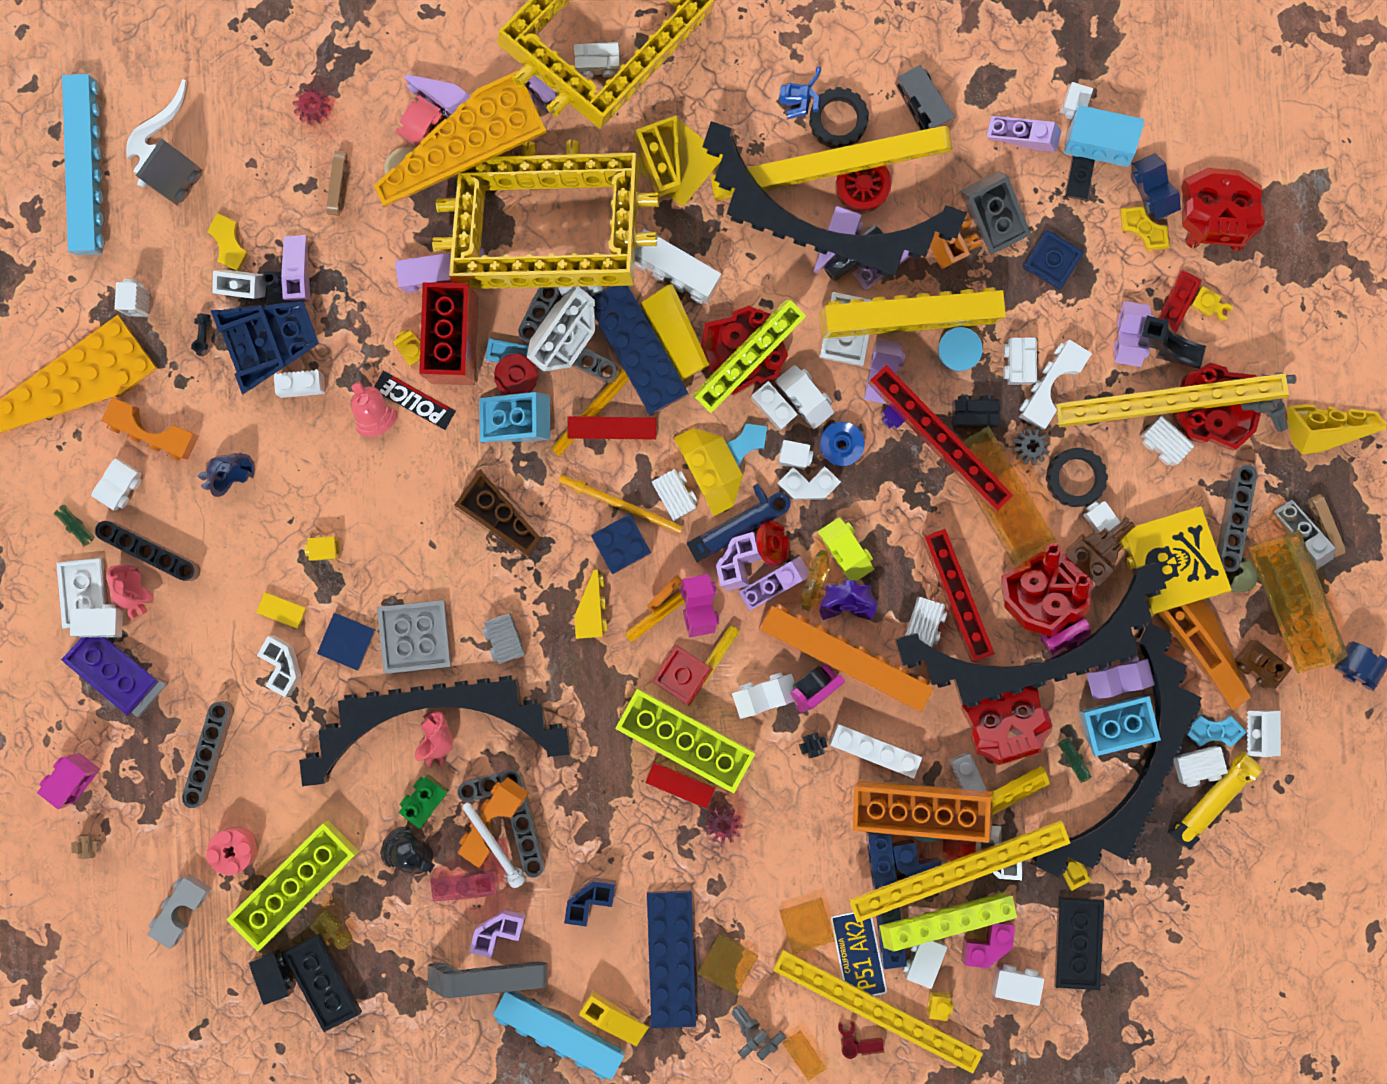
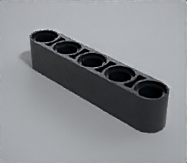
M101 521L95 527V534L100 540L179 580L194 581L200 575V567L194 561L116 522ZM107 526L112 528V534L109 537L105 535V528ZM128 535L132 538V543L129 547L124 542ZM149 545L152 548V553L147 557L144 554V549ZM167 555L172 559L171 565L168 567L164 564V558ZM189 565L192 570L190 576L186 577L183 572L185 566Z

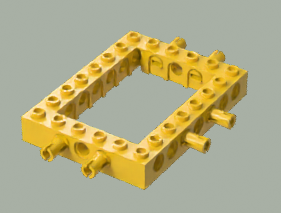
M528 0L498 30L497 45L523 65L512 76L515 84L520 82L518 87L523 88L533 76H536L558 94L547 105V110L550 113L553 110L555 111L553 116L557 117L570 104L596 127L601 129L712 12L715 0H667L676 8L675 13L668 20L665 19L661 28L654 35L651 34L648 37V41L640 50L637 49L633 57L625 65L622 64L620 66L619 72L611 80L608 79L605 86L597 95H595L596 85L593 81L584 78L575 70L576 67L566 63L558 56V52H553L541 42V38L537 36L571 0Z
M571 140L566 142V155L535 156L537 145L529 141V147H527L528 142L522 144V156L493 157L459 173L456 198L436 199L438 202L436 203L438 213L455 212L453 237H433V241H435L432 242L433 251H451L449 277L452 283L469 284L472 289L633 286L635 249L642 246L657 247V232L637 233L636 231L637 209L639 207H659L658 192L638 193L639 164L636 153L579 154L580 143L573 140V146H571ZM613 187V200H611L613 216L612 220H610L612 233L611 240H609L611 254L577 255V253H572V255L555 256L554 254H549V256H532V254H527V256L510 257L509 255H504V257H487V255H482L480 257L485 191Z

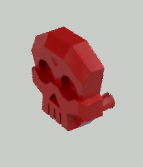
M1206 168L1184 179L1181 185L1185 203L1182 210V227L1189 232L1185 241L1187 246L1192 248L1194 244V248H1196L1200 243L1227 245L1233 251H1236L1238 248L1239 252L1253 237L1261 232L1265 224V208L1260 203L1262 185L1239 170Z
M749 305L733 311L732 317L705 323L701 348L709 363V366L706 367L709 376L771 315L770 313ZM733 332H736L739 335V338L737 340H733L730 335ZM783 341L733 390L732 396L739 394L756 383L762 386L766 382L775 381L779 377L781 368L788 357Z
M1208 363L1201 369L1183 377L1180 387L1247 379L1257 376L1254 374L1228 372L1225 366ZM1242 404L1174 412L1172 414V417L1182 426L1189 440L1202 444L1209 441L1232 451L1237 450L1257 431L1261 413H1256L1254 410H1243ZM1215 419L1220 421L1219 427L1214 425Z
M1056 543L1049 544L1046 547V552L1039 551L1026 559L1024 566L1001 576L1005 609L1024 629L1050 637L1059 633L1068 623H1076L1089 613L1093 588L1090 577L1088 578V575L1084 574L1064 553H1060L1061 547H1058Z
M1032 685L1024 687V692L1018 694L1003 693L1002 698L994 701H989V698L980 700L981 704L968 708L967 704L961 705V710L972 729L971 739L976 754L984 756L986 761L991 764L994 762L997 765L1042 753L1045 741L1052 731L1053 725L1048 711L1041 707L1038 688H1033ZM1023 709L1026 711V714L1020 715L1018 711ZM992 719L994 724L989 725L986 723V720ZM1010 731L1016 735L1014 737L1008 738Z

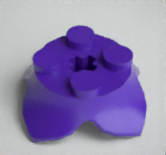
M855 580L843 581V585L826 586V594L821 602L819 612L822 620L836 617L842 614L843 610H850L857 617L871 620L876 613V607L879 603L873 598L870 585H857Z

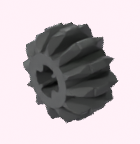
M1030 428L1025 429V434L1020 431L1017 433L1020 439H1013L1012 441L1018 445V447L1012 448V452L1019 451L1020 454L1015 458L1019 460L1024 457L1023 465H1027L1029 460L1032 466L1037 465V460L1040 462L1045 460L1042 454L1048 455L1050 453L1049 450L1044 448L1050 445L1048 441L1043 442L1047 435L1044 433L1039 437V429H1035L1033 434ZM1030 441L1032 442L1031 445L1035 444V449H1033L1032 452H1030L1031 449H1027V445L1030 444Z

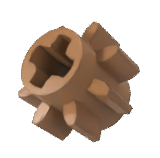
M95 834L78 835L77 841L71 842L72 853L78 854V859L94 858L95 852L101 851V840H96Z

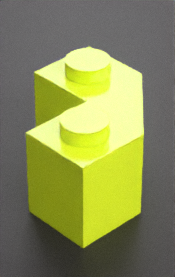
M839 517L817 531L824 545L834 556L848 580L858 581L874 570L870 562L873 560L871 554L866 548L862 549L854 537L855 531L849 522L845 524Z

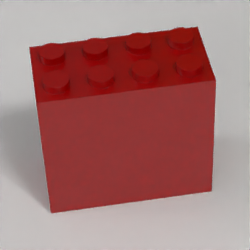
M422 283L419 374L431 384L475 385L478 296L469 284Z

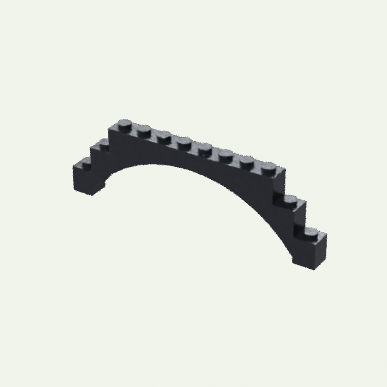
M713 121L710 122L702 148L708 149L706 154L719 158L720 154L723 155L714 181L718 182V187L731 191L732 188H735L726 213L731 216V221L743 224L744 221L752 224L751 228L761 232H764L765 229L773 231L772 235L784 240L786 236L793 238V243L806 247V244L815 246L814 251L825 255L828 251L836 254L835 258L844 262H848V259L857 262L856 266L869 270V267L878 269V274L889 278L891 274L896 275L905 250L909 251L908 256L921 259V256L926 257L935 232L940 233L938 237L948 241H952V238H958L967 212L945 205L942 212L922 223L899 231L876 235L838 233L814 226L799 219L775 202L756 182L738 151L733 137L735 129Z
M1153 562L1133 568L1134 576L1128 590L1107 621L1083 642L1050 659L1022 666L997 667L978 665L937 651L920 640L918 633H913L895 639L901 663L903 666L908 665V668L922 665L921 661L924 660L931 684L941 688L951 685L950 680H954L960 703L962 705L967 704L969 708L980 705V700L989 698V701L1000 699L1003 693L1010 692L1011 695L1024 692V687L1030 685L1033 688L1045 686V681L1054 679L1055 682L1068 679L1067 675L1076 672L1078 676L1089 673V668L1098 666V669L1112 666V661L1120 660V663L1133 660V655L1139 653L1131 627L1134 630L1148 627L1147 622L1153 621L1145 594H1147L1148 598L1161 594L1160 590L1167 588L1159 562Z
M1147 622L1148 627L1138 630L1134 640L1139 645L1144 658L1148 659L1154 682L1152 687L1155 720L1161 740L1150 744L1144 766L1135 783L1122 801L1107 816L1080 834L1070 837V844L1031 859L1030 864L1058 878L1067 870L1068 858L1093 869L1102 858V849L1124 860L1133 855L1136 848L1135 841L1138 836L1142 835L1145 829L1144 822L1147 816H1150L1154 810V800L1156 796L1161 794L1164 788L1162 783L1173 769V759L1175 755L1177 756L1183 746L1181 742L1184 736L1191 730V720L1194 715L1198 714L1201 708L1200 701L1202 697L1178 686L1186 677L1187 672L1185 670L1187 665L1164 654L1172 644V633L1150 622Z
M512 675L500 676L499 681L490 682V678L477 679V684L469 685L468 680L454 682L455 686L446 687V683L433 684V689L424 690V686L410 687V692H402L401 688L391 689L385 695H380L379 691L366 692V697L359 698L357 694L344 695V699L338 701L341 727H338V723L325 724L324 729L318 730L321 756H319V752L306 753V758L299 760L302 786L319 785L329 782L328 775L338 760L364 734L395 716L425 708H464L503 719L532 737L547 751V757L571 754L568 726L563 727L562 723L550 724L549 729H546L543 703H538L537 699L525 700L524 705H521L518 679H512Z

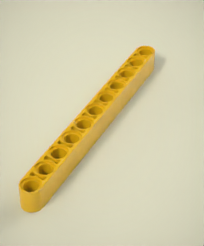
M941 126L747 167V169L761 188L766 191L951 151L953 148L949 127ZM716 174L712 175L710 179L714 199L732 198L735 188L728 191L718 187L719 183L714 181Z

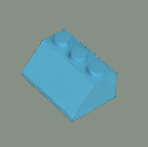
M1079 105L1067 130L1064 153L1129 167L1136 153L1145 119Z
M1141 695L1078 711L1083 732L1094 756L1161 740L1150 696Z

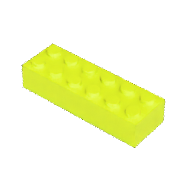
M639 688L635 691L615 728L732 793H735L755 756V752Z
M329 820L324 822L226 920L257 951H260L359 851Z

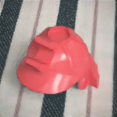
M360 381L351 386L355 394L351 398L350 405L357 421V432L364 437L384 434L394 425L397 419V411L387 406L377 388H364Z
M124 564L111 566L106 571V578L112 602L121 609H128V616L131 619L138 616L136 610H138L140 616L147 613L144 603L151 602L154 596L150 591L142 587V575L137 571L139 567Z
M435 710L423 716L425 720L421 723L420 727L425 733V738L415 751V759L417 761L425 760L429 768L432 767L434 759H438V765L443 767V757L450 753L453 748V735L448 728L445 715Z

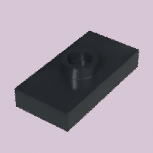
M1072 155L1064 197L1083 201L1087 200L1095 160Z

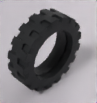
M836 87L832 90L831 88L825 90V93L819 95V112H813V105L810 111L809 125L812 129V134L818 138L817 140L821 144H826L828 148L836 147L837 149L851 146L855 142L857 143L864 135L869 121V111L866 108V102L860 98L861 96L857 92L854 93L849 88L845 90L842 87ZM834 101H842L854 108L857 114V123L850 133L838 136L824 129L821 123V112L827 104Z
M1071 448L1055 456L1047 468L1048 472L1046 475L1047 488L1051 491L1052 497L1062 505L1070 507L1086 506L1099 499L1107 487L1106 480H1108L1107 468L1102 463L1101 457L1096 456L1093 451L1084 448ZM1069 460H1083L1093 469L1095 476L1094 485L1085 495H1070L1060 486V469Z

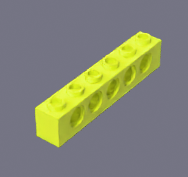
M785 300L692 396L708 412L712 413L794 330L806 315L791 300Z
M999 893L883 924L879 927L884 948L898 951L1015 919L1017 914L1013 896Z

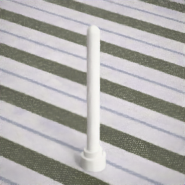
M465 803L463 810L507 872L506 880L512 888L521 886L526 880L522 870L511 864L472 805Z

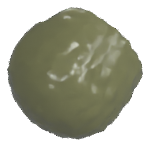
M1242 557V561L1239 564L1240 567L1235 571L1226 573L1232 590L1230 592H1247L1256 585L1258 570L1251 559Z

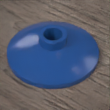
M837 422L830 425L823 432L820 440L823 456L827 461L837 466H848L855 463L861 457L865 447L861 431L855 425L848 422ZM839 441H844L846 443V447L844 449H840L838 447Z

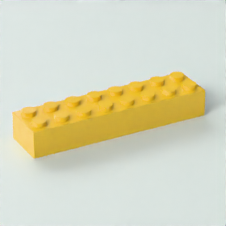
M995 287L982 289V292L974 293V289L960 291V294L953 295L952 291L939 292V296L921 293L917 294L916 298H908V295H898L893 300H886V297H875L869 302H864L863 299H852L850 303L841 304L840 300L830 301L819 312L821 339L996 324L1006 317L1003 290L996 291Z

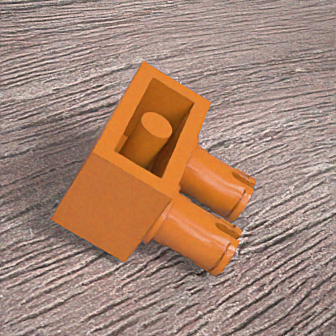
M971 220L963 222L961 230L970 227ZM935 232L930 248L942 270L969 256V251L980 247L981 241L977 240L974 242L975 239L979 238L975 233L963 239L959 232L957 239L952 238V241H948L938 237L940 233Z

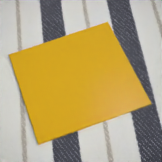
M677 118L681 184L679 190L669 194V196L683 207L718 166L723 155L720 154L718 158L706 154L708 149L702 148L704 139ZM640 155L638 158L639 172L650 180Z

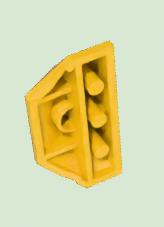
M691 428L674 437L673 439L713 516L733 507L743 475L723 436Z

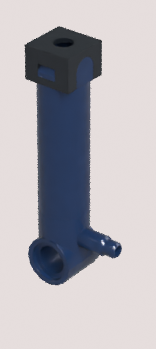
M758 483L755 484L753 489L760 503L686 543L696 562L698 563L725 548L732 538L751 533L759 529L765 522L773 521L784 515L790 508V500L787 495L776 493L767 498ZM777 498L782 499L785 503V507L781 511L773 507V501Z

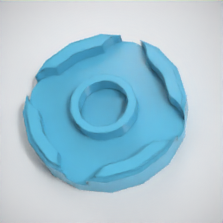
M956 327L947 331L940 339L938 345V356L942 364L957 372L967 371L974 367L980 360L983 351L979 336L971 329L965 327Z

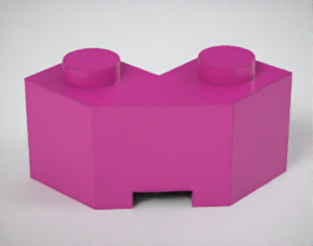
M709 574L683 578L681 597L685 601L683 616L689 638L715 633L717 624H719L718 612L714 611L712 606L713 597L717 593L714 581L711 582Z
M1004 921L987 926L986 941L964 938L961 961L965 966L989 968L1013 949L1015 925L1011 921Z

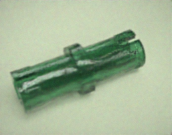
M66 505L60 506L59 509L61 511L56 510L54 515L66 526V530L80 541L82 546L89 545L88 540L92 542L95 537L84 527L82 520L76 518Z
M1069 737L1060 741L1058 745L1067 759L1066 764L1068 767L1071 766L1081 783L1089 780L1092 776L1082 760L1084 758L1082 754L1077 752Z

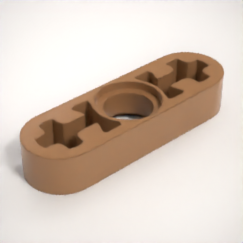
M334 152L327 198L328 215L340 216L348 166V154L346 152Z
M1319 494L1309 498L1308 505L1317 528L1336 548L1334 558L1345 554V546L1324 497Z

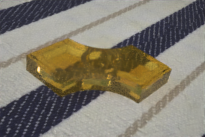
M820 550L810 561L809 575L805 586L800 592L802 610L810 611L821 599L822 585L830 570L828 551Z

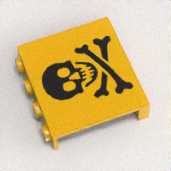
M1201 506L1137 525L1120 542L1124 545L1122 549H1126L1129 556L1126 560L1130 570L1153 562H1159L1167 588L1160 590L1161 594L1148 598L1147 594H1145L1151 617L1166 610L1216 595L1222 596L1232 591Z

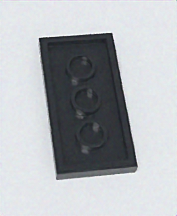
M1058 897L1055 988L1100 990L1104 919L1103 899Z
M321 933L282 953L323 1032L362 1013Z

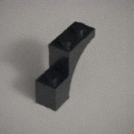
M1146 316L1138 345L1158 349L1156 354L1158 359L1200 369L1206 349L1205 345L1192 342L1175 333L1170 328L1168 320Z

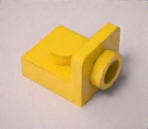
M404 330L396 335V340L393 343L407 364L411 367L419 362L420 341L412 330Z

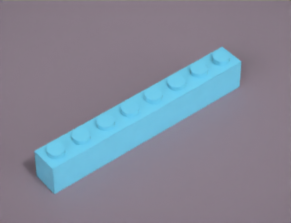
M89 74L62 75L68 252L74 255L102 254V248L104 247V237L101 234V226H103L104 219L103 214L100 212L103 195L99 187V182L102 181V172L99 169L101 150L98 147V138H100L101 132L99 125H97L100 108L96 101V95L99 94V85Z

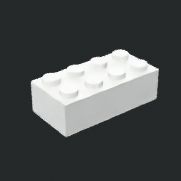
M643 229L641 233H648L649 231ZM658 236L657 247L642 246L635 249V266L643 271L645 269L653 272V277L662 282L667 280L680 293L686 291L691 294L690 298L699 304H702V302L708 304L721 282V273Z

